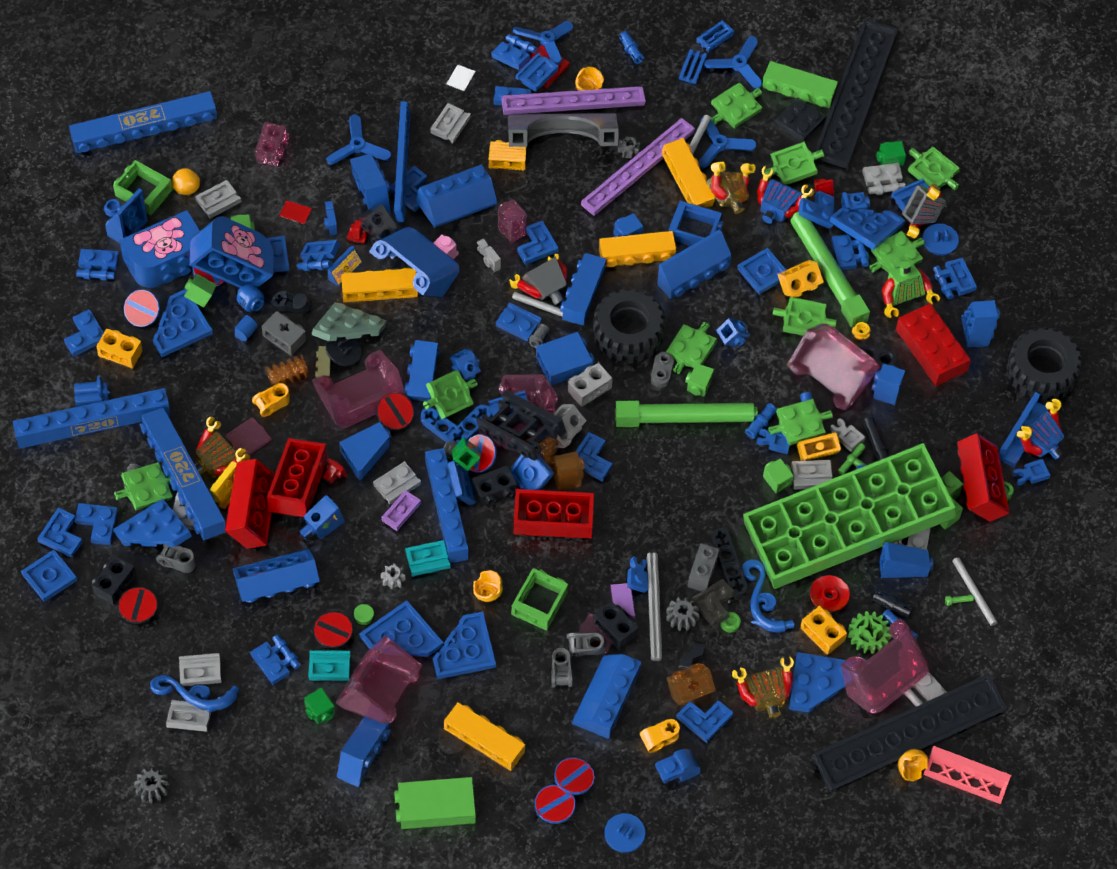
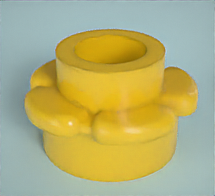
M865 322L857 323L852 329L855 338L859 340L867 339L870 336L871 330Z

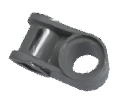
M163 544L164 549L156 558L159 564L183 573H190L195 569L196 562L194 554L190 549L178 545L176 547H168L167 544Z
M570 633L567 635L571 657L599 655L605 650V641L599 633ZM593 641H601L600 646L596 648L591 646Z
M557 648L552 654V688L560 685L572 687L570 653L565 648ZM562 657L566 661L558 662L556 659Z

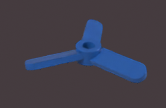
M565 21L554 29L542 33L520 27H514L513 32L539 40L540 44L545 47L550 60L558 65L562 62V59L554 41L573 29V25L571 22Z
M750 36L746 40L739 54L734 56L733 59H708L704 61L706 68H733L739 71L754 89L761 88L762 86L761 79L747 64V60L758 42L754 36Z
M354 114L349 119L350 144L329 155L326 160L328 164H335L352 153L362 152L364 154H372L377 159L388 161L391 158V153L386 149L364 141L361 119L358 115Z
M710 119L705 130L713 144L698 161L699 168H706L717 154L725 149L752 151L756 147V142L752 139L726 138L719 133Z

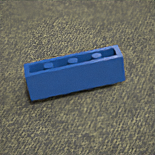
M585 253L583 259H579L576 268L578 272L573 274L571 280L572 287H568L566 292L567 300L561 304L562 320L584 326L605 271V258Z

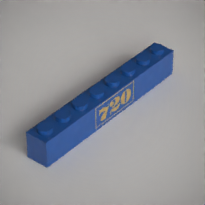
M209 91L70 125L69 129L75 151L80 153L116 143H123L132 139L156 135L169 130H176L185 126H192L197 123L209 122L217 119V114L211 92Z
M165 388L15 420L13 421V426L20 449L142 422V414L164 408L168 416H171Z
M164 408L142 414V423H140L142 433L147 434L149 446L155 449L157 461L162 462L164 474L171 479L172 489L174 491L177 490L180 504L185 505L187 517L194 522L195 532L200 534L203 540L225 533V520Z

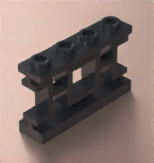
M507 390L502 394L503 400L497 402L499 411L492 418L484 414L482 418L478 417L476 419L478 431L483 436H488L495 442L507 446L511 451H516L523 457L533 461L538 459L537 453L541 454L543 452L540 443L546 437L550 436L556 439L558 436L562 437L566 433L563 419ZM520 421L527 424L520 432L512 429Z

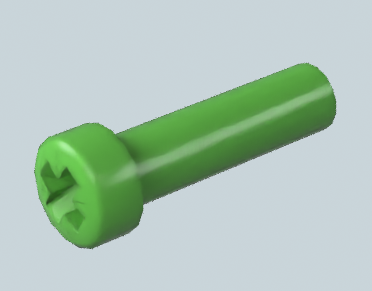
M973 595L945 597L947 606L952 605V603L974 601Z

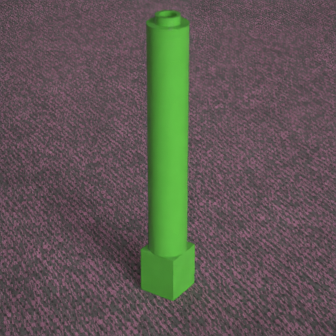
M796 212L792 216L791 224L813 260L818 263L820 272L842 306L841 312L850 327H855L859 322H868L870 311L860 294L856 295L812 221L799 216V212Z
M616 401L615 415L616 427H639V423L753 422L754 418L758 415V411L753 403L639 404V401Z

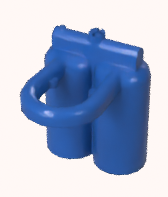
M97 375V381L74 384L76 407L109 400L110 390H108V383H102L100 375Z

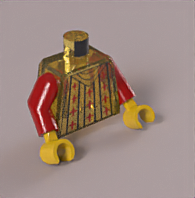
M724 162L713 163L711 170L714 172V175L706 181L707 185L721 206L732 207L735 214L744 211L742 203L749 197L747 187L750 178H748V175L755 172V165L743 164L741 166L742 176L741 173L723 172L726 168Z
M209 417L206 421L209 428L205 429L195 453L198 463L195 464V467L200 475L207 472L212 478H216L222 475L231 462L247 461L250 459V455H243L246 452L243 448L235 451L217 431L214 433V429L220 428L221 423L216 421L213 426L212 423L215 418Z
M790 657L789 665H784V658H781L780 663L784 667L783 671L781 668L746 676V670L740 668L741 676L738 677L736 670H733L732 676L738 679L737 686L741 698L750 706H754L757 711L767 710L770 718L778 717L781 714L779 707L784 705L785 699L789 697L793 685L792 670H790L794 664L793 659Z

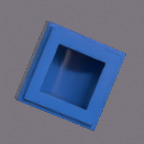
M245 315L235 327V337L241 341H247L258 328L257 323L250 316Z

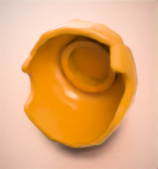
M588 66L579 71L575 85L578 91L601 89L604 78L598 69Z
M188 168L178 170L172 177V189H175L179 195H191L200 186L199 176L195 171Z
M492 570L481 572L480 578L474 581V595L477 599L484 602H491L499 598L503 591V582L499 574Z
M910 749L900 757L898 768L902 777L907 781H915L922 778V770L928 769V757L923 751Z

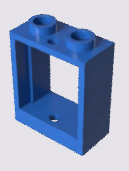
M679 201L668 231H673L675 242L691 246L704 237L679 230L683 218L687 217L713 225L710 232L712 234L722 229L724 222L721 221L722 213Z

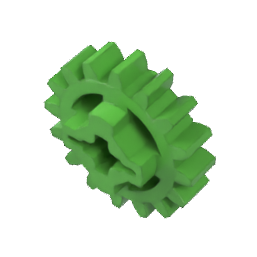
M865 611L864 616L859 613L857 619L853 618L851 624H849L848 630L850 632L848 638H852L851 644H857V650L863 648L864 653L870 650L874 654L875 649L881 652L883 646L887 647L888 641L891 639L890 633L892 628L887 627L889 621H882L883 615L876 617V612L869 615L868 611Z

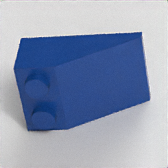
M139 188L105 225L107 236L120 243L121 239L138 232L148 221L142 189Z

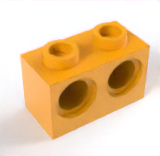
M807 260L777 274L784 295L793 298L801 296L802 292L806 290H814L818 288L819 284L824 283L818 263L812 260ZM809 273H811V277L808 280L807 276ZM795 280V285L792 287L791 283Z
M110 329L105 330L96 346L98 356L132 369L143 351L141 341L134 336L129 337L117 330Z
M820 606L802 619L800 628L827 655L845 642L847 632L843 625L837 623L832 618V615ZM814 621H820L822 624H816ZM832 634L836 636V638H830L828 635Z

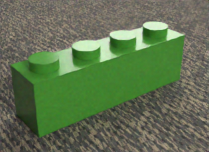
M770 61L763 77L762 88L784 94L785 96L799 98L802 101L817 104L821 107L830 108L836 94L838 81Z

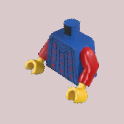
M766 166L762 168L764 176L760 180L757 190L758 203L761 205L760 211L764 213L762 219L766 223H772L774 218L782 222L786 218L792 217L796 212H799V201L803 197L806 199L814 194V190L811 188L809 193H805L808 185H804L801 193L773 179L768 181V178L773 175V169L771 168L770 174L766 175L764 173Z
M1052 399V402L1046 403V408L1050 411H1046L1028 427L1022 426V431L1017 432V439L1022 443L1025 452L1038 457H1042L1049 452L1056 460L1064 453L1057 445L1064 438L1058 415L1061 402L1057 399Z

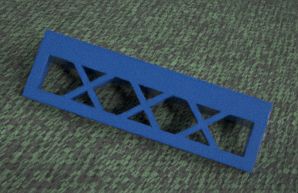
M1037 392L1034 393L999 453L1000 461L1015 468L1025 452L1022 443L1017 439V432L1022 431V426L1028 427L1046 411L1049 412L1046 406L1038 403L1040 394Z

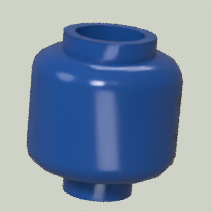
M253 284L244 285L238 290L237 302L246 311L255 312L263 307L264 294Z

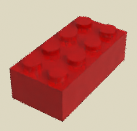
M931 303L898 318L896 331L935 386L968 371L970 358Z
M977 433L958 441V456L961 460L960 469L964 477L963 487L967 495L966 504L968 509L989 522L1010 514L998 446Z
M288 438L267 495L269 512L304 517L309 512L328 459L326 444Z
M257 459L237 462L228 517L225 525V532L247 549L267 545L272 512H269L267 495L275 474Z
M516 489L513 534L591 539L594 493Z

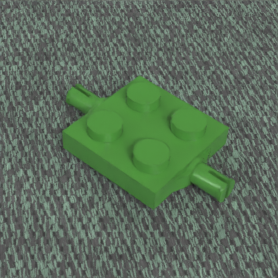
M739 82L714 98L711 104L717 109L718 114L711 118L712 122L716 124L723 119L733 128H736L762 110V106L755 98L762 94L761 89L757 88L750 93Z
M805 142L771 153L774 166L772 167L773 174H777L784 185L816 175L817 169L814 160L824 157L822 149L811 153L807 149ZM771 168L766 169L764 173L766 175L770 174Z
M932 147L922 154L914 148L909 151L908 154L916 160L909 166L908 172L918 180L924 179L925 184H928V186L936 184L939 189L947 184L954 190L958 189L960 184L952 178L959 172L960 168L937 149Z
M900 231L884 241L875 250L871 249L877 262L869 266L870 270L874 273L878 269L883 268L889 274L890 271L900 268V263L903 261H908L916 266L923 260V257L916 248L924 245V241L922 238L911 242Z
M790 297L785 310L775 307L773 310V315L784 317L783 332L817 339L820 338L824 325L835 327L837 321L826 318V304Z
M703 322L699 329H694L687 325L682 326L666 351L677 362L673 368L675 373L680 374L684 366L694 368L696 363L704 364L717 343V338L706 334L710 327L709 323Z
M459 370L426 384L432 399L424 401L423 405L429 404L425 406V409L435 406L441 419L474 404L469 389L476 387L477 382L475 379L465 382Z
M813 399L778 408L776 413L779 425L769 427L770 435L782 432L786 437L788 445H793L800 441L825 435L826 432L822 420L833 418L831 410L820 413L816 409Z
M159 462L122 473L121 477L125 484V489L114 492L116 500L128 497L135 510L151 506L161 499L164 501L171 500L173 497L169 489L171 479L169 476L166 477Z

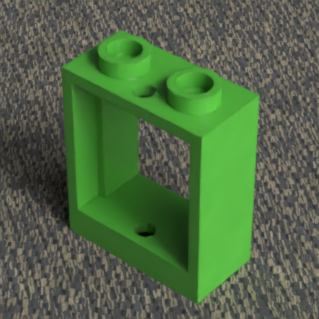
M135 160L131 165L127 166L124 174L115 180L113 185L115 196L127 202L133 196V193L126 189L137 176L156 185V188L144 200L146 213L152 215L172 192V183L169 178Z
M533 568L512 604L511 615L547 631L568 593V584L561 578H554L543 570ZM534 583L559 594L548 614L524 604Z

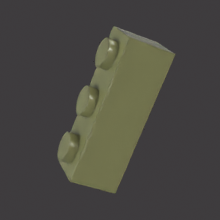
M319 346V351H316V358H318L316 368H318V371H315V378H318V383H330L331 359L326 353L325 346Z

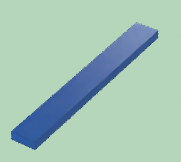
M407 101L400 103L394 203L397 222H404L411 116Z

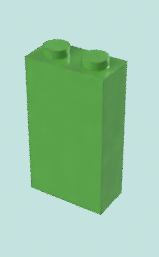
M472 777L398 783V790L394 791L395 803H399L400 809L396 810V820L401 822V829L475 823Z

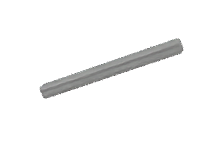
M648 553L647 572L651 660L660 661L662 659L658 554Z

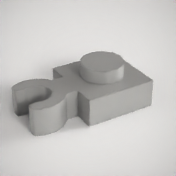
M484 239L478 241L479 247L477 249L483 254L485 265L491 267L494 272L500 270L501 258L491 246H488Z
M840 418L837 421V424L840 426L839 428L833 424L830 427L832 433L836 432L839 435V442L851 452L865 440L864 435L852 425L847 428L845 422Z

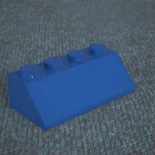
M482 165L419 187L416 199L417 204L434 228L497 205L491 177Z
M721 230L715 231L659 264L657 285L670 300L680 297L688 289L697 287L700 282L712 278L715 273L724 271L729 267L731 253Z
M309 549L232 568L242 602H253L263 596L273 597L278 592H292L297 587H311L315 583L320 582L315 559Z
M624 654L604 655L572 724L609 739L640 674L641 661Z

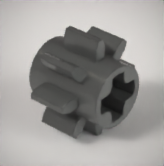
M626 136L623 140H619L618 152H622L623 158L632 159V157L639 154L640 143H636V137Z

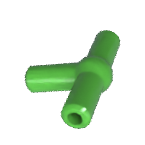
M860 443L852 454L847 456V460L838 470L841 475H844L852 465L856 467L857 465H866L858 459L866 448L864 444Z

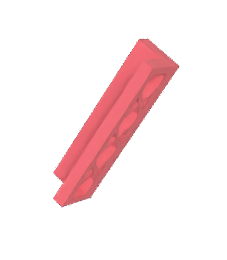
M933 746L928 760V769H925L923 774L999 804L1002 802L1011 777L1010 774ZM932 762L940 765L943 771L940 773L930 771ZM953 771L959 772L962 779L953 780L949 773ZM978 779L982 786L972 787L968 780ZM996 786L1001 788L999 797L991 794L988 787Z

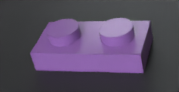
M405 490L381 517L382 521L398 531L420 506L421 500Z

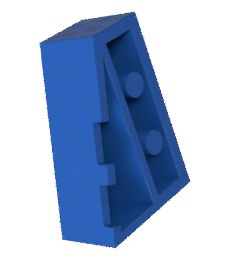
M372 154L350 159L357 187L365 198L363 199L364 205H367L369 210L374 205L383 204L390 214L388 198L390 186L388 180H385L383 170H380L378 160H374Z
M995 300L972 302L968 306V310L964 311V315H961L967 348L989 346L991 339L994 338V329L997 328V319L1000 318V311L998 307L996 308Z
M415 340V345H411L410 357H413L412 364H408L407 370L410 380L405 384V393L409 400L427 401L432 399L426 384L434 381L435 372L437 371L436 364L440 350L436 342Z
M370 711L367 712L341 751L337 778L354 786H360L376 754L379 753L382 743L389 738L391 733L389 729L390 720Z

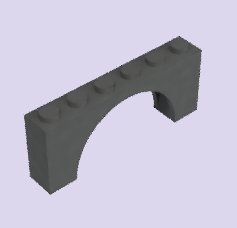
M616 113L508 115L509 147H527L532 139L553 133L580 134L595 139L600 146H618Z

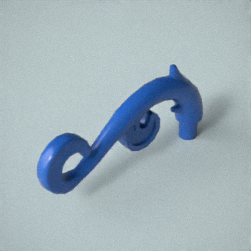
M748 560L743 563L741 569L745 579L749 581L756 580V576L751 575L749 572L751 569L757 568L760 571L759 580L751 596V612L755 619L751 623L770 632H785V629L794 628L793 620L777 621L774 618L770 620L762 614L759 607L761 602L765 603L762 605V610L769 612L776 607V599L772 594L761 593L766 577L765 567L758 560Z
M168 675L156 676L150 683L151 690L158 695H165L172 691L171 685L162 687L160 686L161 683H171L187 702L197 708L208 710V713L230 706L237 699V693L239 692L237 686H232L230 691H227L224 696L218 697L215 700H206L210 696V690L204 685H195L188 692L178 681Z

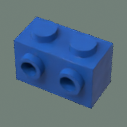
M883 364L881 370L877 369L872 390L875 391L873 398L895 405L905 370Z

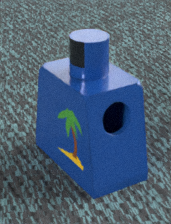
M325 495L304 516L307 525L299 532L305 540H308L314 534L319 539H322L342 525L345 520L338 506Z

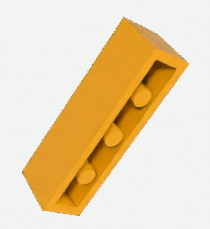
M684 138L665 144L661 154L687 203L706 209L712 207L716 196L711 192V188L707 184L706 175L699 169V162L693 157L690 145L685 142Z
M673 231L599 239L600 257L606 259L605 267L666 261L676 255Z
M403 268L398 270L386 269L383 271L341 274L343 303L418 297V291L413 286L416 271L413 268Z
M457 703L444 720V729L510 771H512L525 753V744L520 738L512 737L503 727H496L490 723L487 717L477 715L467 705Z

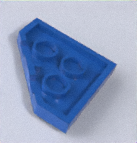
M841 208L831 216L829 222L867 247L875 250L903 227L905 220L892 211L884 210L883 213H874L873 210L859 209L858 212L849 211L848 208Z
M187 289L169 297L168 305L165 312H163L158 331L154 335L153 344L161 357L167 356L213 334L211 327L197 304L184 297Z
M163 499L113 529L115 535L124 546L138 543L142 546L167 544L168 547H176L192 537L189 530Z
M407 600L359 633L361 640L374 652L429 657L443 647V641Z
M483 612L463 615L458 626L448 636L440 651L436 653L433 658V664L437 680L496 668Z
M797 652L789 709L809 713L823 701H827L843 688L853 684L856 662Z

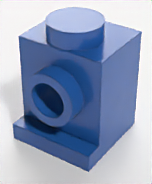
M844 192L842 193L841 207L848 208L849 211L858 212L859 209L867 210L870 207L869 197H865L864 192L852 194Z

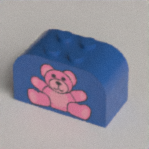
M186 210L121 239L120 245L123 261L135 281L143 287L154 288L170 283L174 279L186 276L192 272L193 267L189 265L190 242L200 230Z
M217 217L191 239L189 265L239 288L248 284H253L258 288L273 276L274 252L268 239L261 233L226 217Z

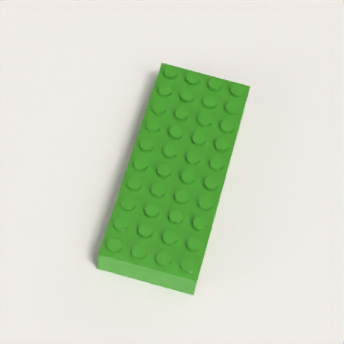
M923 443L743 514L744 524L774 589H777L883 547L884 543H893L956 518V507Z

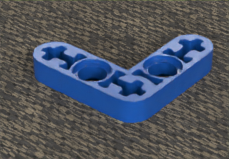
M479 405L456 426L447 418L441 419L437 410L429 408L422 410L421 423L446 443L460 437L461 439L465 437L469 440L479 433L476 419L480 417V413L484 414L486 412L487 416L492 418V412L489 406ZM426 415L429 417L432 415L433 420L431 418L426 419ZM469 423H472L476 426V428L474 430H468L465 428V426ZM441 425H447L449 429L445 432H442L438 429V427Z

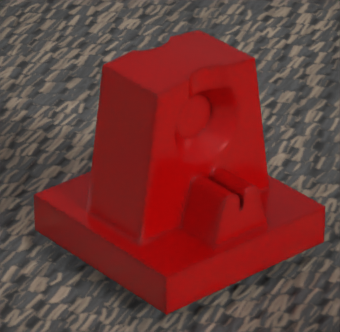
M832 179L814 180L815 194L820 190L834 197Z
M355 220V224H351L347 241L365 244L368 232L362 228L361 221Z
M328 458V465L326 467L328 470L323 478L332 484L337 477H346L348 474L341 464Z

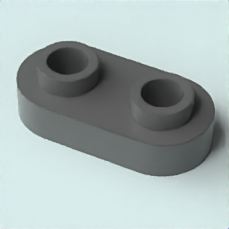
M667 352L658 353L654 360L651 383L658 388L667 386L670 381L674 359Z

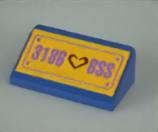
M350 246L328 268V280L337 286L342 284L341 274L354 272L362 264V260L353 246Z

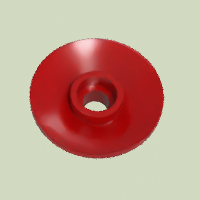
M831 575L816 579L810 589V597L815 606H820L828 612L838 611L845 607L850 596L847 584L842 579Z

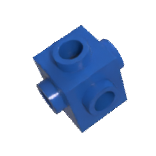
M730 318L716 330L724 344L728 346H741L750 336L747 325L743 321Z
M463 349L449 357L453 365L451 367L452 371L459 370L464 380L473 379L477 373L481 372L479 359L471 350Z

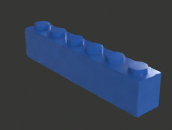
M442 448L426 451L425 463L448 560L450 563L468 560V546L445 450Z

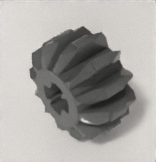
M678 597L676 602L671 601L666 609L667 622H671L672 628L678 626L680 631L684 627L688 631L690 626L695 627L696 621L699 620V608L695 606L694 600L688 602L686 597L684 601H681Z
M152 767L150 772L143 769L144 775L137 774L138 781L134 782V786L137 788L136 794L138 796L141 795L143 801L149 798V802L152 803L154 798L160 801V795L167 796L166 789L170 788V784L167 782L168 776L166 774L163 775L161 769L155 772V768Z

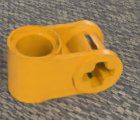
M275 384L273 387L253 397L252 402L258 406L262 417L270 416L290 403L289 390L285 384Z
M668 719L644 729L640 736L648 752L653 753L662 747L676 742L679 738L680 726L674 719Z

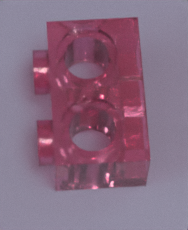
M264 123L255 150L256 162L278 165L279 159H282L284 155L283 147L287 145L289 134H286V126Z
M514 199L504 202L498 208V229L510 243L526 234V212Z

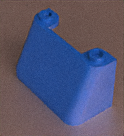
M411 227L403 228L377 241L369 251L378 259H385L390 256L392 259L399 257L417 271L413 279V286L424 296L443 297L459 273V265L454 259L419 231Z

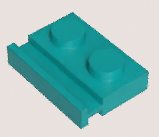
M444 540L405 548L412 576L450 569Z
M310 651L309 680L349 681L350 651Z

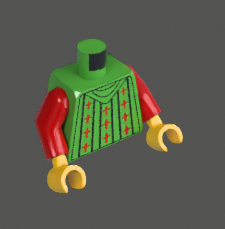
M908 261L901 262L900 268L890 271L888 280L882 287L884 303L887 304L884 314L891 318V311L894 316L898 317L899 311L893 307L894 305L923 296L926 291V300L933 304L931 301L933 296H935L937 301H940V297L932 291L933 286L928 276Z

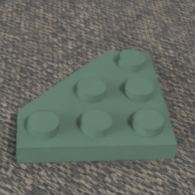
M335 302L313 328L312 335L327 341H336L337 337H346V339L361 338L363 334H370L371 337L379 336L386 326V320Z

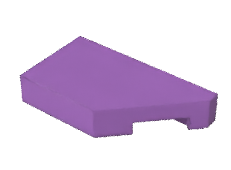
M627 583L611 585L612 602L615 605L621 606L630 618L635 619L632 591L630 588H627Z

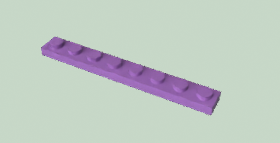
M643 87L507 95L501 98L504 115L643 106L646 102Z
M681 118L581 201V206L595 216L664 158L661 153L665 144L681 138L686 140L695 132V128Z

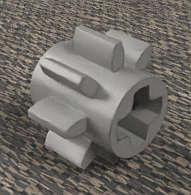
M395 564L389 567L385 566V572H381V578L384 579L383 585H388L391 587V590L397 586L401 587V581H405L403 567L398 568Z

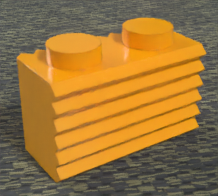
M502 140L490 141V169L525 170L526 147H509V143Z
M836 432L800 441L797 444L801 461H811L819 457L837 454L841 449Z

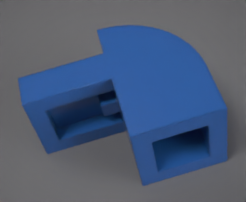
M690 749L675 751L673 756L655 763L663 783L678 777L683 782L700 774V766Z

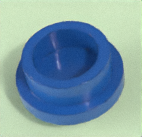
M115 199L108 200L104 206L105 214L113 217L122 204Z

